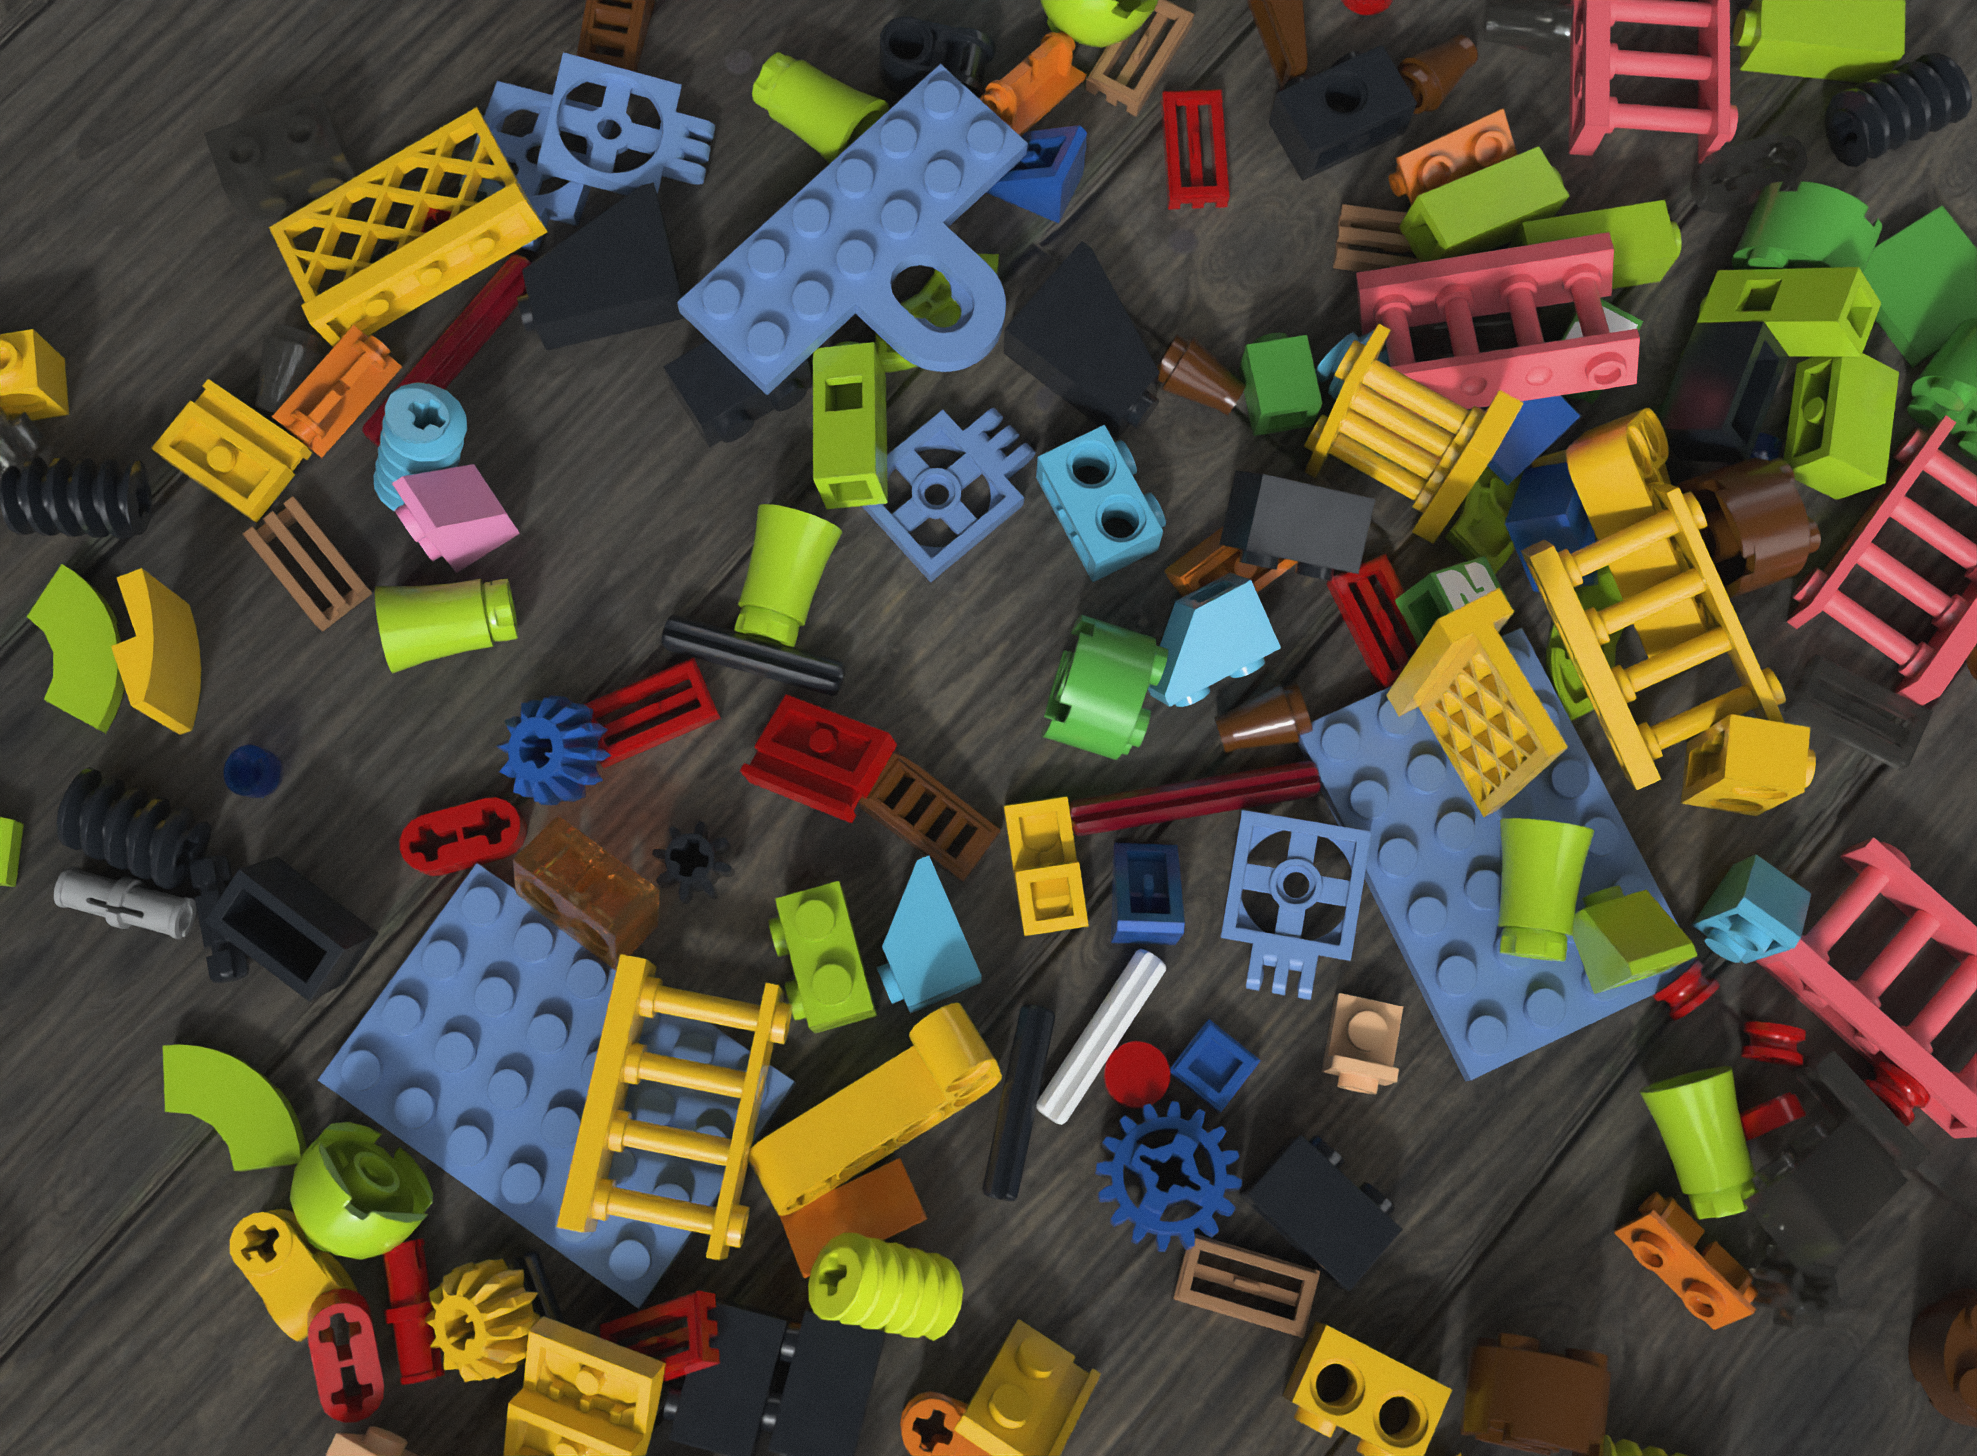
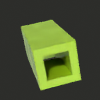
M1753 0L1748 9L1740 10L1733 31V43L1735 46H1740V71L1857 83L1873 80L1881 73L1891 71L1905 54V0Z
M1538 146L1418 195L1400 223L1399 229L1406 237L1412 251L1420 262L1483 253L1511 242L1522 222L1554 217L1568 199L1569 194L1564 187L1560 173L1555 167L1550 165Z
M1665 200L1522 222L1508 248L1609 232L1614 247L1612 289L1660 282L1679 257L1681 233L1677 223L1670 221Z
M1859 267L1717 270L1709 293L1701 302L1697 323L1764 322L1789 356L1861 357L1881 302Z
M847 341L838 343L833 347L818 348L813 352V480L826 509L888 503L886 374L874 342L858 343Z

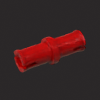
M424 1238L402 1242L391 1251L382 1254L390 1308L384 1310L386 1324L393 1323L401 1373L400 1385L422 1382L446 1374L442 1365L440 1348L430 1347L436 1338L435 1330L424 1320L425 1317L435 1310L429 1296L431 1289L424 1251Z

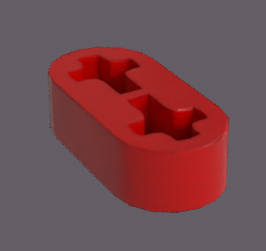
M497 797L484 798L424 814L411 820L403 829L399 839L400 852L404 861L420 873L429 876L446 875L472 868L476 863L483 865L515 854L525 841L527 824L522 813L508 801ZM496 813L503 821L510 822L511 827L501 831L502 841L494 844L485 835L470 838V832L485 829L489 826V815ZM431 830L445 839L457 836V842L442 845L438 848V859L434 861L424 853L417 851L418 846L427 843L426 833Z
M347 1288L332 1289L321 1294L312 1303L307 1313L308 1344L320 1403L325 1413L332 1419L340 1422H359L370 1417L379 1408L384 1398L383 1372L371 1309L367 1300L357 1291ZM336 1313H344L346 1321L349 1322L350 1343L337 1346L335 1332L330 1327V1316ZM354 1365L357 1381L361 1384V1394L347 1397V1392L342 1388V1368Z

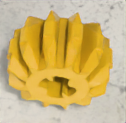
M488 1259L476 1264L470 1262L454 1268L452 1273L443 1276V1283L429 1293L430 1301L435 1310L425 1317L424 1320L435 1330L436 1338L430 1347L441 1348L444 1352L443 1365L445 1370L458 1369L465 1382L472 1380L481 1381L492 1377L496 1379L514 1372L517 1366L524 1363L527 1354L529 1330L542 1317L533 1311L532 1301L538 1293L527 1292L523 1287V1270H508L503 1259Z

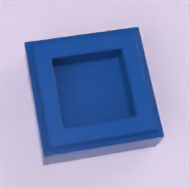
M1208 1019L1170 1067V1075L1217 1113H1221L1261 1060Z

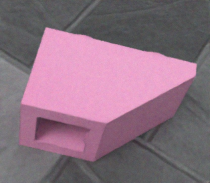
M474 464L402 476L392 483L404 501V504L396 508L395 512L416 542L420 543L432 561L443 556L456 573L520 534Z

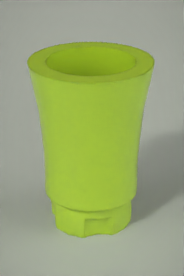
M780 52L772 55L763 64L760 75L753 84V101L765 108L773 120L795 133L829 163L834 161L889 111L886 101L838 81L805 60L797 61L791 56H785Z
M772 504L759 505L753 549L746 580L738 606L742 609L736 621L735 631L794 647L799 627L805 625L813 596L825 566L842 534V530L827 520L800 510Z
M480 578L447 584L375 587V607L384 654L392 673L430 660L466 651L494 647V641H508L518 638L516 611L508 579L483 583Z
M1524 818L1500 819L1502 878L1498 926L1504 929L1500 937L1499 953L1537 960L1565 962L1567 954L1566 936L1573 935L1576 902L1583 867L1594 830L1574 824Z
M1731 1066L1708 1068L1655 1082L1639 1090L1658 1126L1673 1162L1682 1193L1689 1196L1695 1218L1725 1217L1744 1212L1760 1204L1759 1193L1753 1181L1756 1172L1748 1151L1739 1115Z

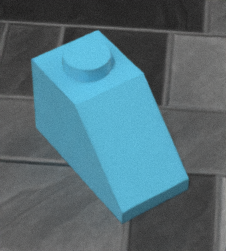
M930 856L917 860L882 946L888 963L877 967L891 1003L893 1004L904 999L910 1014L981 983V973Z

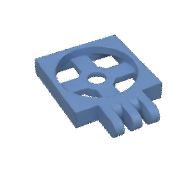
M563 52L537 162V172L626 196L641 185L654 183L658 195L662 176L700 185L704 183L706 169L693 162H708L711 148L700 141L708 142L713 140L715 125L710 121L676 112L682 86L680 84ZM585 82L606 86L602 107L596 108L592 112L565 105L567 95L574 88ZM630 93L651 100L661 119L659 130L632 123L630 117L626 114ZM606 119L614 120L620 125L621 134L615 139H606L598 132L599 123ZM559 130L586 137L588 144L592 148L589 166L579 162L567 150L561 140ZM627 149L653 155L645 164L634 170L612 173L616 155L623 153Z
M497 81L484 118L507 161L516 163L519 170L517 179L527 198L540 216L545 227H547L549 219L578 226L591 186L570 181L556 191L538 195L543 180L553 176L537 172V164L530 163L527 160L528 151L534 146L542 145L553 95ZM566 99L565 105L591 112L599 108ZM523 109L539 114L533 132L525 135L523 138L501 133L505 118L513 112ZM606 119L599 123L598 132L602 137L609 138L614 120ZM478 135L468 161L473 160L481 140ZM588 142L586 154L568 150L579 162L589 166L592 148ZM466 175L462 176V179L459 184L460 188L463 185ZM483 178L475 200L482 201L504 187L495 180ZM543 235L522 248L536 252L540 247Z
M995 408L988 410L964 431L944 410H941L887 455V481L896 468L912 486V498L892 514L884 507V504L862 506L930 582L1024 505V497L1008 479L1024 467L1034 457L1036 452L1028 443H1024L1010 455L1006 456L1004 454L1017 441L1019 434L1009 425L992 439L988 436L1003 420V416ZM931 449H943L959 453L963 456L945 470L941 468L931 469L917 453ZM983 474L990 490V506L988 512L980 519H977L960 501L961 491ZM933 484L943 485L948 490L949 497L941 505H932L925 499L926 489ZM928 518H941L958 537L945 547H928L919 545L910 533Z
M1242 810L1221 938L1253 943L1246 989L1259 991L1264 979L1263 967L1266 965L1276 967L1272 993L1285 995L1289 970L1299 971L1302 973L1297 985L1298 998L1311 1000L1318 955L1351 961L1372 831ZM1281 831L1291 832L1286 861L1279 864L1276 868L1247 863L1249 854L1265 838ZM1318 836L1328 838L1344 853L1352 870L1350 881L1321 876L1316 867L1313 866ZM1293 872L1304 874L1309 881L1308 892L1300 898L1290 897L1286 894L1283 887L1285 878ZM1243 889L1272 894L1274 900L1279 904L1275 934L1264 932L1250 918L1242 901ZM1316 902L1346 907L1343 920L1332 931L1314 940L1301 939L1306 909L1312 907Z

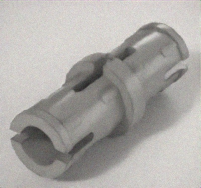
M70 866V869L66 868L63 870L54 888V901L59 907H69L105 917L110 926L120 929H127L134 925L170 935L175 939H181V937H185L189 933L197 913L196 902L192 898H182L146 888L144 882L138 878L124 876L116 880L83 871L75 866Z

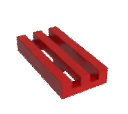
M1222 90L1163 91L1161 113L1168 210L1180 209L1181 204L1191 203L1192 209L1204 208L1205 203L1215 202V208L1227 207L1229 202V184ZM1198 105H1208L1214 186H1203ZM1176 106H1185L1190 187H1181Z
M1386 554L1361 564L1358 574L1345 571L1333 576L1332 581H1328L1326 584L1380 691L1393 686L1409 662V658L1367 577L1373 574L1376 575L1414 652L1418 649V645L1395 602V599L1405 593ZM1353 583L1396 668L1395 671H1391L1348 585Z
M691 658L585 704L588 708L594 709L591 723H598L596 719L686 680L690 679L693 686L690 689L603 725L608 730L598 741V748H602L612 755L603 761H599L603 768H607L720 719V715L695 658ZM696 702H699L701 705L699 708L610 746L606 744V741Z
M696 1291L599 1325L600 1338L617 1344V1341L687 1318L688 1326L642 1340L638 1344L626 1348L652 1358L689 1345V1350L659 1360L665 1363L663 1382L720 1364L719 1349L709 1348V1338L718 1335L717 1321L707 1319V1310L716 1308L715 1294Z

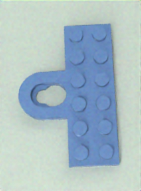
M940 64L677 302L679 312L766 395L775 389L855 313L899 355L920 368L937 372H951L970 367L987 356L998 342L1004 325L1006 299L1001 281L994 270L948 227L1026 156L1028 143ZM918 265L933 267L941 272L949 282L952 293L951 298L957 302L961 309V317L958 322L951 327L942 328L931 324L926 318L921 319L912 316L892 293L891 286L896 276L906 268Z

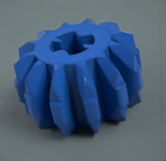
M550 695L549 698H544L543 701L530 700L521 703V717L513 716L510 719L504 720L511 733V737L509 740H505L496 746L503 752L508 753L509 760L499 772L509 778H515L514 793H518L522 797H533L534 801L539 802L541 805H558L559 802H576L581 798H586V785H595L603 781L596 768V763L612 755L604 749L598 748V741L608 729L599 723H591L594 709L588 708L585 704L573 703L567 697Z

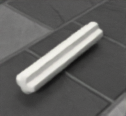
M1139 949L1135 952L1038 1099L1036 1108L1040 1113L1057 1124L1062 1125L1067 1122L1165 973L1166 965L1161 959L1144 949Z

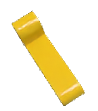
M1644 408L1587 430L1569 445L1567 449L1566 460L1571 479L1598 541L1663 511L1653 488L1664 484L1658 469L1667 460L1669 447L1663 426L1650 408ZM1674 535L1608 565L1623 600L1690 570ZM1701 593L1634 623L1648 658L1716 628Z
M952 1003L930 1013L910 1031L909 1037L913 1043L912 1047L769 1134L750 1149L748 1162L778 1215L784 1216L800 1210L973 1103L1000 1082L1002 1074L994 1056L960 1003Z

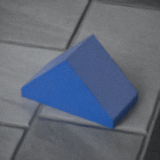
M1080 125L1025 132L1021 137L1028 143L1026 156L986 193L1059 223L1084 171L1087 132Z
M1562 395L1521 401L1524 404L1488 464L1491 470L1507 486L1583 417Z
M1567 462L1525 469L1505 525L1533 592L1539 593L1521 550L1546 540L1554 545L1557 553L1567 548L1571 554L1594 543L1595 533L1571 479ZM1597 570L1583 576V584L1577 587L1598 585Z
M1114 843L1111 943L1176 945L1184 934L1185 927L1178 845Z

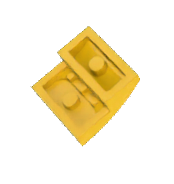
M142 568L119 576L117 581L136 637L115 644L111 648L130 705L179 735L192 731L200 697L201 660L197 630L190 605Z
M543 1316L528 1333L523 1388L508 1403L503 1456H646L658 1409L665 1363Z

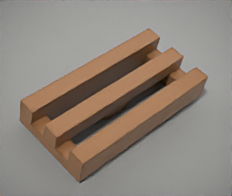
M1158 0L1154 9L1157 14L1117 79L1113 80L1107 76L1133 34L1122 42L1106 47L1086 79V91L1095 96L1098 91L1106 94L1107 102L1115 106L1118 102L1127 105L1126 112L1137 117L1193 25L1194 14L1168 0ZM1169 19L1175 21V24L1135 89L1128 88Z
M1342 204L1338 216L1333 268L1364 272L1420 263L1417 258L1348 249V244L1382 248L1388 252L1414 253L1406 237L1399 229V225L1407 213Z
M292 496L283 503L286 507L277 515L272 511L263 518L266 522L257 530L252 526L243 535L312 622L323 632L373 593L303 506ZM296 521L352 588L345 596L338 592L288 530V527ZM275 537L279 538L332 604L324 612L268 544Z
M1194 1234L1195 1246L1192 1249H1185L1178 1270L1177 1283L1174 1285L1172 1299L1304 1338L1320 1271ZM1200 1250L1302 1280L1300 1292H1292L1198 1264ZM1193 1277L1294 1306L1296 1309L1293 1320L1190 1290Z

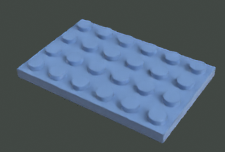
M1522 628L1501 638L1568 748L1509 802L1494 813L1483 817L1419 707L1400 717L1398 716L1386 696L1391 687L1311 722L1313 731L1300 735V742L1297 743L1305 760H1310L1316 764L1320 777V790L1338 826L1372 831L1364 879L1465 1082L1473 1080L1657 993L1686 971L1690 964L1696 960L1694 957L1655 976L1594 994L1573 936H1566L1567 954L1565 962L1537 960L1499 953L1500 937L1504 929L1498 926L1502 878L1500 819L1505 818L1555 821L1594 830L1583 867L1575 914L1585 908L1582 901L1583 897L1620 885L1624 896L1647 889L1677 924Z
M476 863L319 1077L318 1081L638 1309L643 1308L694 1234L693 1231L610 1215L607 1221L598 1220L596 1232L583 1233L556 1227L618 960ZM658 1012L654 1018L645 1017L639 1041L640 1044L647 1045V1052L741 1071H747L751 1051L709 1022ZM770 1064L752 1147L796 1085V1082ZM641 1079L638 1085H629L624 1111L632 1112V1119L732 1139L740 1098ZM626 1146L623 1152L614 1151L608 1178L616 1180L618 1188L713 1206L720 1195L726 1166Z

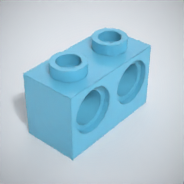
M1105 425L1038 456L1036 479L1092 582L1158 551L1163 535L1162 527L1166 526L1164 513L1155 496L1151 492L1143 495L1133 477L1137 473V468L1129 448L1122 440L1114 442ZM1084 466H1093L1101 470L1106 478L1097 484H1085L1076 478L1074 472ZM1112 518H1121L1128 521L1133 526L1135 532L1125 538H1116L1109 535L1104 530L1102 524Z

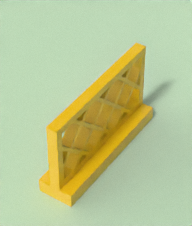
M477 107L269 227L305 302L301 307L309 323L333 348L353 325L366 336H369L548 232L540 216L527 198L485 118ZM475 133L478 134L481 140L472 161L451 158L456 144ZM490 158L494 165H489ZM416 167L428 169L420 192L399 188L406 173ZM445 172L466 175L457 198L436 195ZM483 178L504 182L506 187L480 202H474ZM365 197L376 199L367 222L347 219L354 203ZM393 202L414 205L405 229L384 225ZM430 208L451 212L449 220L427 233L421 232ZM313 227L324 228L315 252L298 250L292 239ZM341 232L361 235L352 259L332 256ZM378 238L399 242L394 252L375 263H369ZM326 269L346 272L342 282L318 294L317 290Z
M1500 588L1437 619L1386 694L1399 717L1419 707L1483 817L1501 809L1568 748L1498 633L1514 613Z

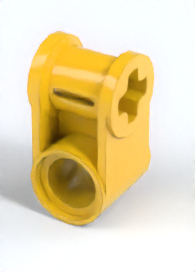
M277 1209L253 1213L243 1218L233 1229L229 1243L230 1254L234 1263L241 1269L261 1296L273 1320L295 1341L301 1342L308 1336L307 1313L312 1303L321 1294L332 1289L341 1288L357 1291L353 1280L339 1261L330 1253L320 1251L308 1242L304 1236L303 1229L297 1222L294 1211ZM277 1229L280 1237L273 1243L275 1252L265 1254L261 1248V1245L268 1239L265 1230Z

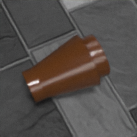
M1457 34L1448 41L1408 57L1399 63L1397 70L1417 102L1413 114L1436 110L1466 71L1476 64L1478 52L1474 43L1468 37Z
M1176 334L1156 366L1160 372L1158 381L1163 383L1161 390L1217 409L1226 416L1231 412L1247 385L1237 379L1194 337L1188 341Z
M1279 682L1229 712L1214 717L1226 753L1243 748L1300 742V735L1313 731L1310 717L1297 683L1282 688Z

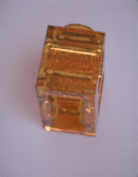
M559 815L513 859L516 895L615 971L617 970L620 954L630 956L658 926L660 890Z

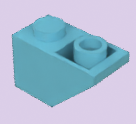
M1228 573L1175 601L1160 647L1168 649L1166 666L1158 685L1150 684L1148 690L1152 697L1169 707L1174 704L1176 707L1188 706L1205 698L1210 693L1209 686L1229 675L1232 678H1238L1258 670L1265 664V656L1281 648L1250 579Z
M1755 854L1732 865L1692 923V926L1707 936L1705 939L1706 945L1719 956L1735 963L1740 961L1745 964L1794 949L1802 936L1811 893Z

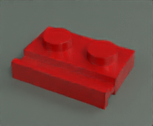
M785 695L754 746L757 750L756 755L749 765L743 764L740 772L749 783L852 824L857 816L854 813L855 807L861 797L865 799L868 797L897 744L890 733Z

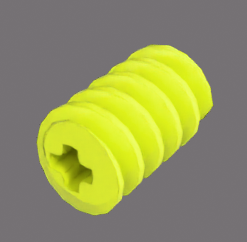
M842 1233L832 1238L817 1256L812 1266L808 1283L809 1301L813 1312L823 1320H839L842 1324L860 1325L865 1329H880L885 1331V1333H900L903 1337L919 1338L923 1335L932 1341L944 1336L955 1323L961 1309L963 1297L960 1273L953 1262L942 1254L927 1253L919 1248H907L899 1243H887L879 1238H867L859 1233Z

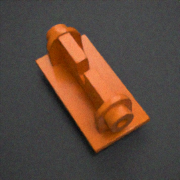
M1062 31L1047 33L1042 38L1041 45L1001 80H993L989 83L985 94L979 99L1019 136H1022L1086 79L1087 74L1072 66V52L1075 50L1073 38Z
M1500 108L1396 157L1398 164L1396 172L1389 175V184L1393 193L1397 197L1406 194L1412 206L1418 195L1518 155L1504 109Z
M353 325L274 413L272 418L322 458L399 372L402 366L389 356L391 351L373 335L367 337Z
M1654 1192L1640 1205L1638 1209L1642 1214L1640 1217L1615 1230L1614 1233L1632 1250L1635 1258L1644 1267L1654 1271L1683 1300L1686 1308L1694 1316L1705 1321L1713 1330L1754 1314L1756 1308L1750 1303L1759 1292L1751 1283L1754 1276L1748 1270H1745L1716 1241L1708 1244L1701 1254L1695 1250L1694 1246L1705 1230L1677 1204L1673 1197L1664 1199L1658 1192Z

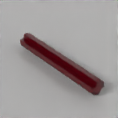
M512 255L396 389L407 384L425 383L433 384L445 390L518 306L517 295L527 293L522 270L532 262L524 256ZM388 398L362 428L364 435L377 447L380 445V433L383 429L382 421L385 416V405Z
M1309 760L1077 799L1072 801L1069 806L1072 830L1075 835L1084 836L1314 797L1320 791V777L1316 764Z

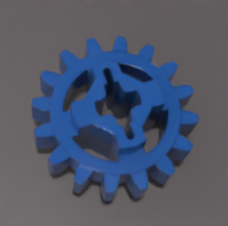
M1171 1102L1166 1117L1158 1118L1151 1104L1144 1105L1142 1109L1143 1123L1138 1126L1127 1116L1122 1117L1119 1120V1126L1125 1136L1124 1139L1120 1141L1116 1138L1105 1137L1102 1147L1110 1155L1114 1156L1113 1162L1097 1163L1095 1174L1111 1179V1185L1099 1191L1097 1196L1099 1202L1116 1201L1119 1208L1110 1219L1113 1227L1129 1220L1135 1225L1131 1242L1138 1244L1147 1232L1156 1235V1246L1159 1252L1166 1251L1171 1236H1178L1186 1250L1192 1249L1195 1246L1193 1230L1198 1227L1211 1238L1216 1235L1219 1229L1212 1218L1213 1213L1231 1216L1236 1208L1228 1199L1223 1197L1224 1192L1239 1190L1242 1186V1179L1226 1173V1167L1231 1166L1239 1159L1238 1151L1228 1150L1221 1152L1218 1144L1227 1132L1224 1127H1218L1209 1133L1203 1130L1201 1126L1204 1122L1205 1112L1201 1109H1198L1189 1121L1181 1119L1178 1102ZM1153 1134H1176L1172 1144L1155 1149H1150L1143 1144H1137L1142 1139ZM1197 1146L1202 1149L1210 1163L1212 1184L1198 1173L1193 1157ZM1168 1161H1172L1180 1166L1177 1177L1186 1184L1184 1188L1179 1185H1173L1165 1193L1155 1187L1159 1176L1150 1168L1155 1166L1163 1169ZM1123 1168L1127 1169L1128 1173L1134 1175L1139 1180L1144 1196L1139 1208L1133 1204L1126 1192ZM1184 1203L1192 1208L1200 1209L1195 1215L1184 1220L1174 1222L1160 1221L1164 1210L1169 1207Z

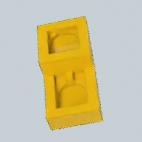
M1059 796L1003 805L1024 936L1089 926L1080 864L1076 857L1068 797Z

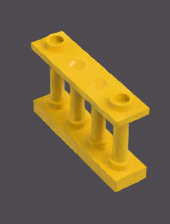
M1378 324L1366 345L1356 340L1352 342L1334 376L1343 380L1344 384L1329 417L1321 415L1304 445L1305 448L1313 452L1305 473L1315 478L1328 455L1331 454L1415 501L1412 507L1422 512V515L1412 532L1434 544L1493 458L1524 403L1499 390L1486 411L1475 405L1471 411L1378 361L1377 358L1390 333V329Z
M1667 483L1653 488L1663 511L1570 554L1566 548L1557 553L1554 545L1546 540H1542L1521 550L1625 778L1636 790L1661 780L1653 761L1663 757L1662 749L1708 730L1730 714L1742 715L1753 710L1758 719L1785 723L1778 708V705L1786 702L1784 691L1770 667L1761 670L1699 533V530L1707 527L1704 513L1691 491L1682 494L1679 487ZM1672 535L1675 536L1690 570L1598 612L1594 607L1583 610L1574 590L1575 587L1583 584V576ZM1701 593L1716 628L1624 670L1620 664L1610 668L1600 647L1610 642L1608 635ZM1722 653H1728L1742 686L1649 727L1647 722L1636 725L1627 706V703L1636 700V692Z
M620 954L556 1227L583 1233L596 1232L598 1220L607 1221L610 1215L711 1235L706 1258L716 1260L728 1259L730 1246L741 1248L744 1240L749 1207L739 1205L750 1149L752 1148L774 1042L785 1044L790 1028L793 1005L783 1003L785 991L779 985L770 983L765 984L761 1005L662 986V979L654 977L656 972L654 964L647 959ZM658 1012L755 1031L747 1071L647 1052V1045L639 1043L645 1017L654 1018ZM641 1079L740 1098L732 1139L632 1119V1112L624 1111L629 1085H638ZM627 1146L726 1166L717 1207L618 1188L617 1181L608 1178L614 1151L623 1152Z

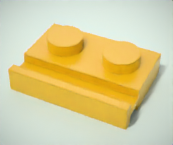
M207 379L202 385L205 388L204 392L195 403L191 400L151 449L168 463L257 523L295 476L293 470L303 458L308 460L312 452L301 441Z
M1018 1319L1008 1333L954 1430L992 1456H1060L1101 1373L1094 1368L1087 1373L1072 1363L1076 1356Z

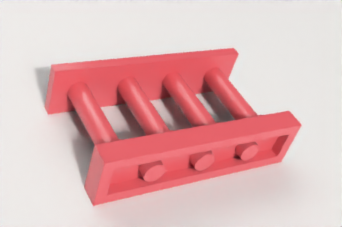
M1571 0L1569 154L1592 156L1605 133L1611 134L1614 128L1698 134V163L1710 164L1724 143L1730 142L1733 139L1738 123L1737 106L1730 105V0H1698V2L1676 0ZM1615 21L1698 27V55L1618 50L1617 43H1610V27L1614 25ZM1615 74L1698 80V109L1618 103L1617 97L1610 96V80L1613 79Z
M1609 232L1356 273L1362 335L1376 329L1378 324L1390 329V333L1385 341L1390 367L1466 409H1472L1474 405L1479 408L1489 406L1499 390L1520 401L1637 384L1640 344L1638 329L1610 333L1600 299L1601 297L1612 295L1614 247ZM1574 302L1583 337L1544 343L1536 308ZM1510 312L1518 347L1480 353L1472 318ZM1447 322L1454 357L1416 363L1409 327Z
M1944 416L1926 432L1919 427L1915 428L1901 443L1893 455V458L1900 462L1899 466L1825 569L1822 571L1818 567L1814 568L1798 586L1792 597L1800 602V604L1787 620V623L1798 629L1824 611L1900 665L1898 672L1905 677L1892 694V697L1912 711L1941 696L1977 644V545L1905 496L1923 470L1977 507V475L1938 449L1957 423L1948 416ZM1889 516L1967 570L1965 577L1971 580V583L1962 596L1954 594L1952 597L1948 596L1872 543V540ZM1856 563L1934 617L1931 623L1938 630L1928 644L1921 642L1916 645L1838 590Z
M1874 837L1848 847L1840 856L1859 875L1806 936H1801L1794 949L1768 956L1755 962L1873 1067L1881 1061L1892 1063L1921 1083L1931 1099L1925 1108L1920 1109L1954 1139L1977 1137V1052L1959 1073L1950 1072L1931 1055L1933 1048L1930 1045L1977 989V927L1910 869L1911 863L1909 859L1899 849L1888 843L1879 842ZM1881 893L1910 919L1857 981L1846 980L1828 964L1830 958L1827 952L1874 898ZM1930 938H1933L1961 964L1907 1027L1903 1025L1898 1026L1879 1009L1881 1002L1878 998Z

